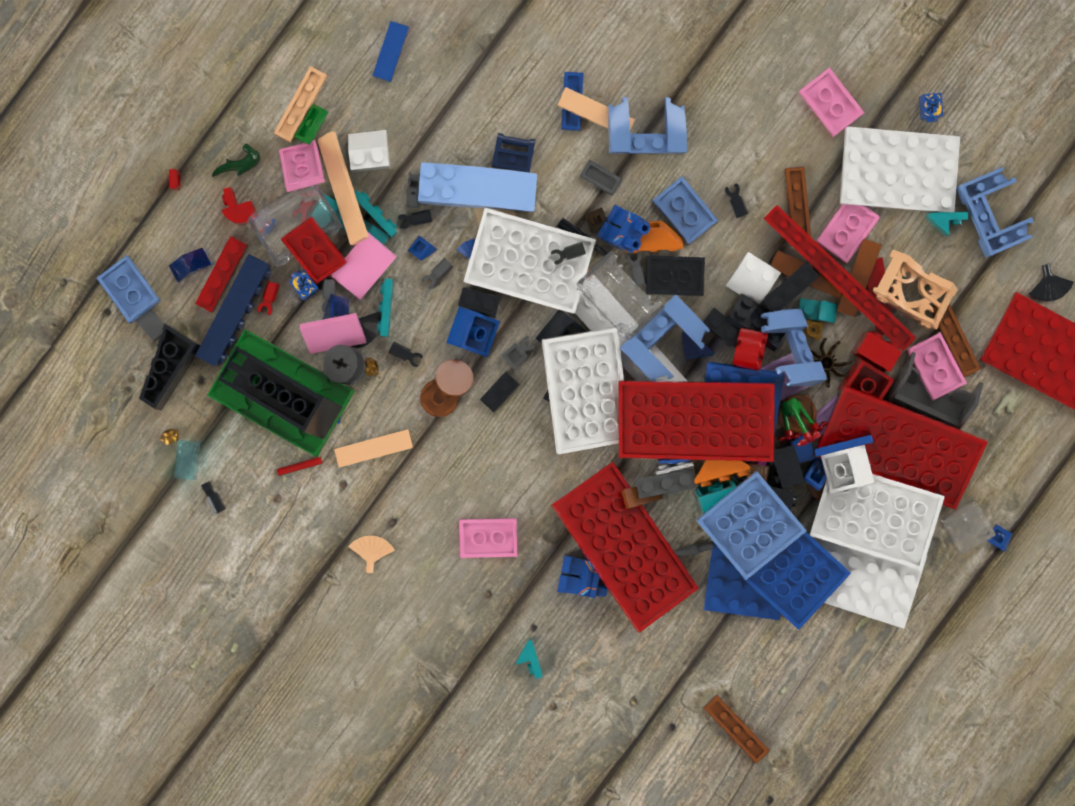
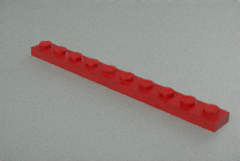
M778 205L763 218L892 342L897 344L902 351L917 338Z

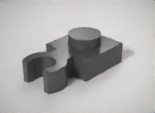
M528 336L522 339L520 346L515 342L501 355L514 370L528 357L525 352L534 349L536 346L535 343L530 347L525 345V341L529 338Z

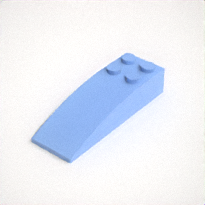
M421 162L418 202L426 205L534 212L537 174L495 168Z

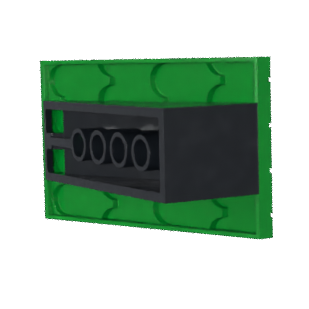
M244 329L207 396L311 455L318 457L355 390L342 383L331 381L323 372Z

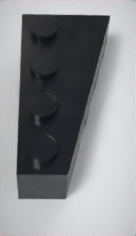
M165 323L161 339H159L157 344L158 348L155 357L152 359L149 374L146 376L139 397L141 401L161 411L195 359V355L200 347L199 343Z

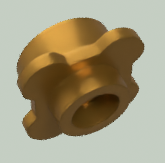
M807 320L808 327L803 332L806 338L811 337L815 338V340H820L824 324L820 321L812 322V320Z
M372 357L366 358V375H378L379 365L377 361Z
M168 429L164 431L160 441H164L165 445L177 442L179 440V430Z

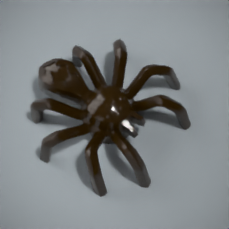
M824 338L820 344L822 356L813 350L810 351L812 355L818 358L814 362L822 363L827 376L826 387L829 388L831 380L830 371L837 377H848V374L838 373L833 367L850 365L852 361L835 363L837 359H833L835 355L831 356V354L841 342L837 341L826 355L824 344L827 338Z

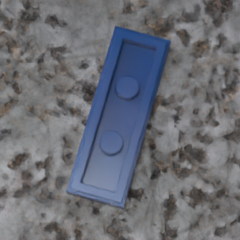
M390 21L373 77L388 82L392 81L409 30L408 26Z
M564 72V88L567 87L582 95L583 73ZM562 108L561 130L581 131V117Z
M871 435L817 448L814 452L816 457L873 443V438Z

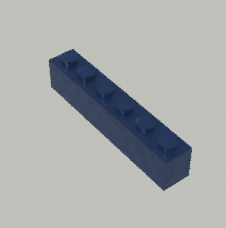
M248 254L195 355L196 357L215 367L224 364L228 356L225 353L229 347H233L236 341L234 336L237 331L242 330L245 324L243 320L245 315L251 313L254 307L252 302L255 296L259 297L263 290L261 285L264 279L268 280L272 273L270 264Z

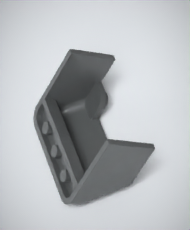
M912 352L901 368L887 402L961 429L979 404L983 383L979 382L972 393L966 390H956L951 396L945 394L932 401L923 383L917 381L919 372L913 367L916 353Z

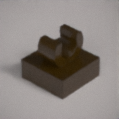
M602 207L584 215L591 233L600 230L604 222H608Z

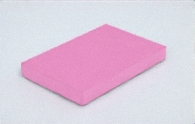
M830 67L799 91L800 95L833 137L864 114V111Z
M312 140L310 145L302 143L279 150L287 192L325 182L316 140Z
M842 204L816 242L847 264L880 216L866 206Z
M367 232L368 238L357 243L345 257L347 263L331 274L335 280L359 300L362 299L397 257L369 232Z
M357 313L300 324V331L310 354L328 351L336 345L354 346L366 343V337Z
M941 333L905 350L908 356L912 352L916 353L913 366L918 370L919 377L932 401L967 384Z
M517 518L459 519L460 558L518 557Z

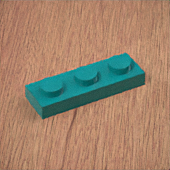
M356 190L354 193L357 202L392 238L398 234L395 230L397 226L391 219L386 221L382 217L384 212L377 205L373 207L369 203L371 199L364 191L359 193Z
M385 278L384 283H381L380 286L383 302H379V313H382L381 321L377 323V332H380L381 337H389L393 279Z

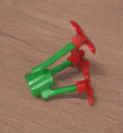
M796 397L782 403L783 409L780 410L783 414L786 430L784 431V436L777 437L779 441H789L791 438L797 439L802 435V433L792 432L787 414L790 417L795 415L804 433V439L800 440V443L797 444L798 446L814 442L815 439L821 436L818 431L823 430L828 423L827 421H823L819 425L816 421L814 422L802 407L801 402L797 401ZM800 411L811 424L812 430L807 431L799 415Z

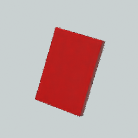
M312 216L281 237V241L315 284H318L347 263L346 259Z

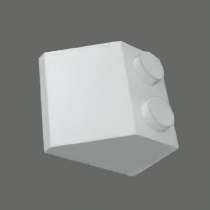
M386 130L348 134L350 168L353 173L391 168Z
M748 252L729 279L726 287L739 295L742 293L760 304L781 272Z
M865 445L821 456L830 493L874 483Z

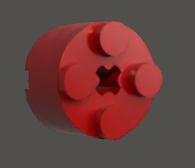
M741 328L733 365L760 371L768 333Z

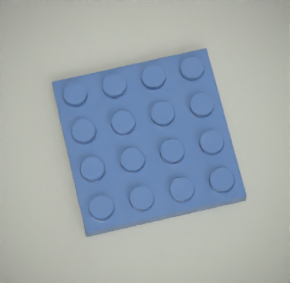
M757 470L696 519L745 580L807 531Z

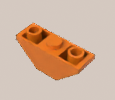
M648 221L651 228L648 234L642 235L640 239L641 246L638 251L634 250L633 253L640 251L658 252L659 250L677 251L678 249H683L682 238L663 221Z
M706 460L694 482L696 485H701L702 488L713 485V481L719 480L721 483L731 480L732 476L738 475V478L748 476L750 471H754V468L744 461Z

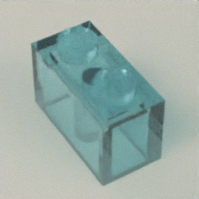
M178 440L174 478L197 479L201 441Z

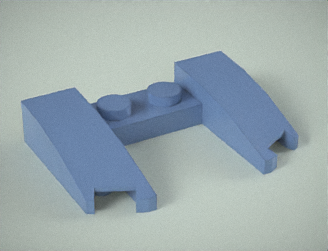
M628 97L622 98L623 103L615 107L612 104L608 105L609 154L687 153L684 105L678 107L670 103L671 98H664L665 134H630Z
M1003 167L956 187L962 205L966 204L980 237L978 242L985 258L1033 238V235H1027V224L1033 223L1032 217L999 230L985 195L1017 182L1014 177L1007 180L1001 174V171L1004 170Z
M676 294L652 320L620 347L651 381H656V378L666 375L668 380L674 377L649 350L676 324L701 349L705 347V344L701 342L705 331L710 333V329Z
M802 309L780 310L762 314V318L768 319V326L764 325L761 327L762 333H785L796 364L776 368L778 374L782 372L787 374L789 382L785 385L787 387L816 386L827 380L822 363L814 362L806 336L803 333L802 329L808 327Z

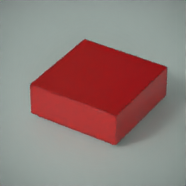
M169 169V188L173 191H180V172L176 169Z

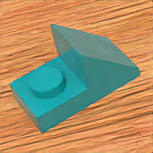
M968 212L926 214V219L947 237L949 236V222H951V225H962V221L968 220Z
M800 298L798 309H802L805 319L835 323L838 304Z
M529 638L515 665L530 661V664H527L530 675L534 674L535 679L543 677L533 640Z

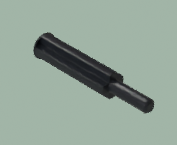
M564 217L557 225L561 230L591 238L564 219ZM597 244L594 245L595 251L607 257L608 252Z

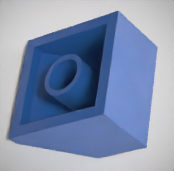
M459 307L446 343L488 357L500 321Z

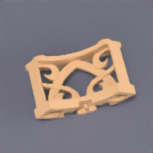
M892 250L890 254L892 260L878 287L873 289V292L877 295L876 298L904 315L920 322V326L929 330L934 328L937 330L952 297L955 296L958 289L953 282L931 272L929 275L921 270L922 266L915 262L910 255ZM906 272H908V279H902V277H906ZM916 278L919 279L918 290L924 298L906 302L902 291V283H911ZM926 284L930 286V290L925 291L924 286ZM946 293L942 303H939L937 299ZM930 303L938 308L934 319L925 315V310H929L930 313L934 312L932 306L929 305Z

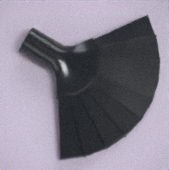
M1044 264L1042 265L1044 276L1029 295L1040 301H1054L1067 294L1074 282L1053 275L1050 265Z
M379 311L358 318L366 337V343L351 347L361 348L374 340L378 334L377 323L381 321Z

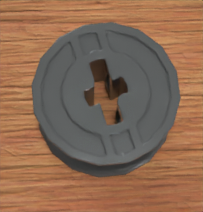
M336 345L326 353L323 368L326 376L331 381L350 385L362 378L365 373L366 362L364 355L357 348ZM342 362L348 364L347 368L342 366Z

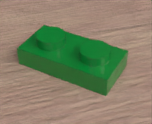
M313 104L294 137L310 145L329 112Z

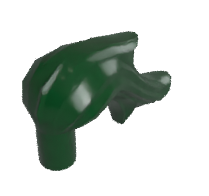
M244 144L242 149L247 153L246 157L237 161L226 159L225 164L220 165L213 171L212 177L227 171H238L237 176H240L259 163V152L249 144Z

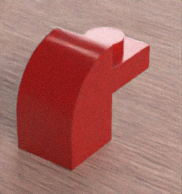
M233 188L223 189L222 200L224 205H228L229 208L222 209L221 211L228 220L238 225H247L259 221L254 203L251 200L238 204Z

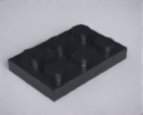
M647 255L646 294L704 296L705 257Z
M741 293L726 321L738 329L746 328L761 331V327L764 325L768 326V319L762 318L761 315L770 311ZM768 333L765 346L775 352L785 333Z

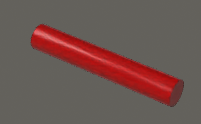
M320 456L278 468L277 471L279 476L317 466L323 464Z

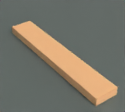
M331 131L317 139L350 245H356L367 239L368 233L336 133Z

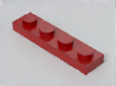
M231 236L229 237L195 302L196 305L211 313L214 312L248 247L247 244Z

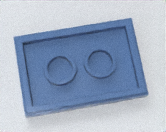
M683 176L652 200L688 245L718 221Z
M128 255L97 277V280L130 324L161 301Z

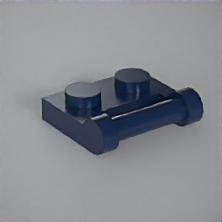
M498 133L492 167L530 173L536 139L530 138V140ZM504 143L527 147L528 152L504 149L501 146Z

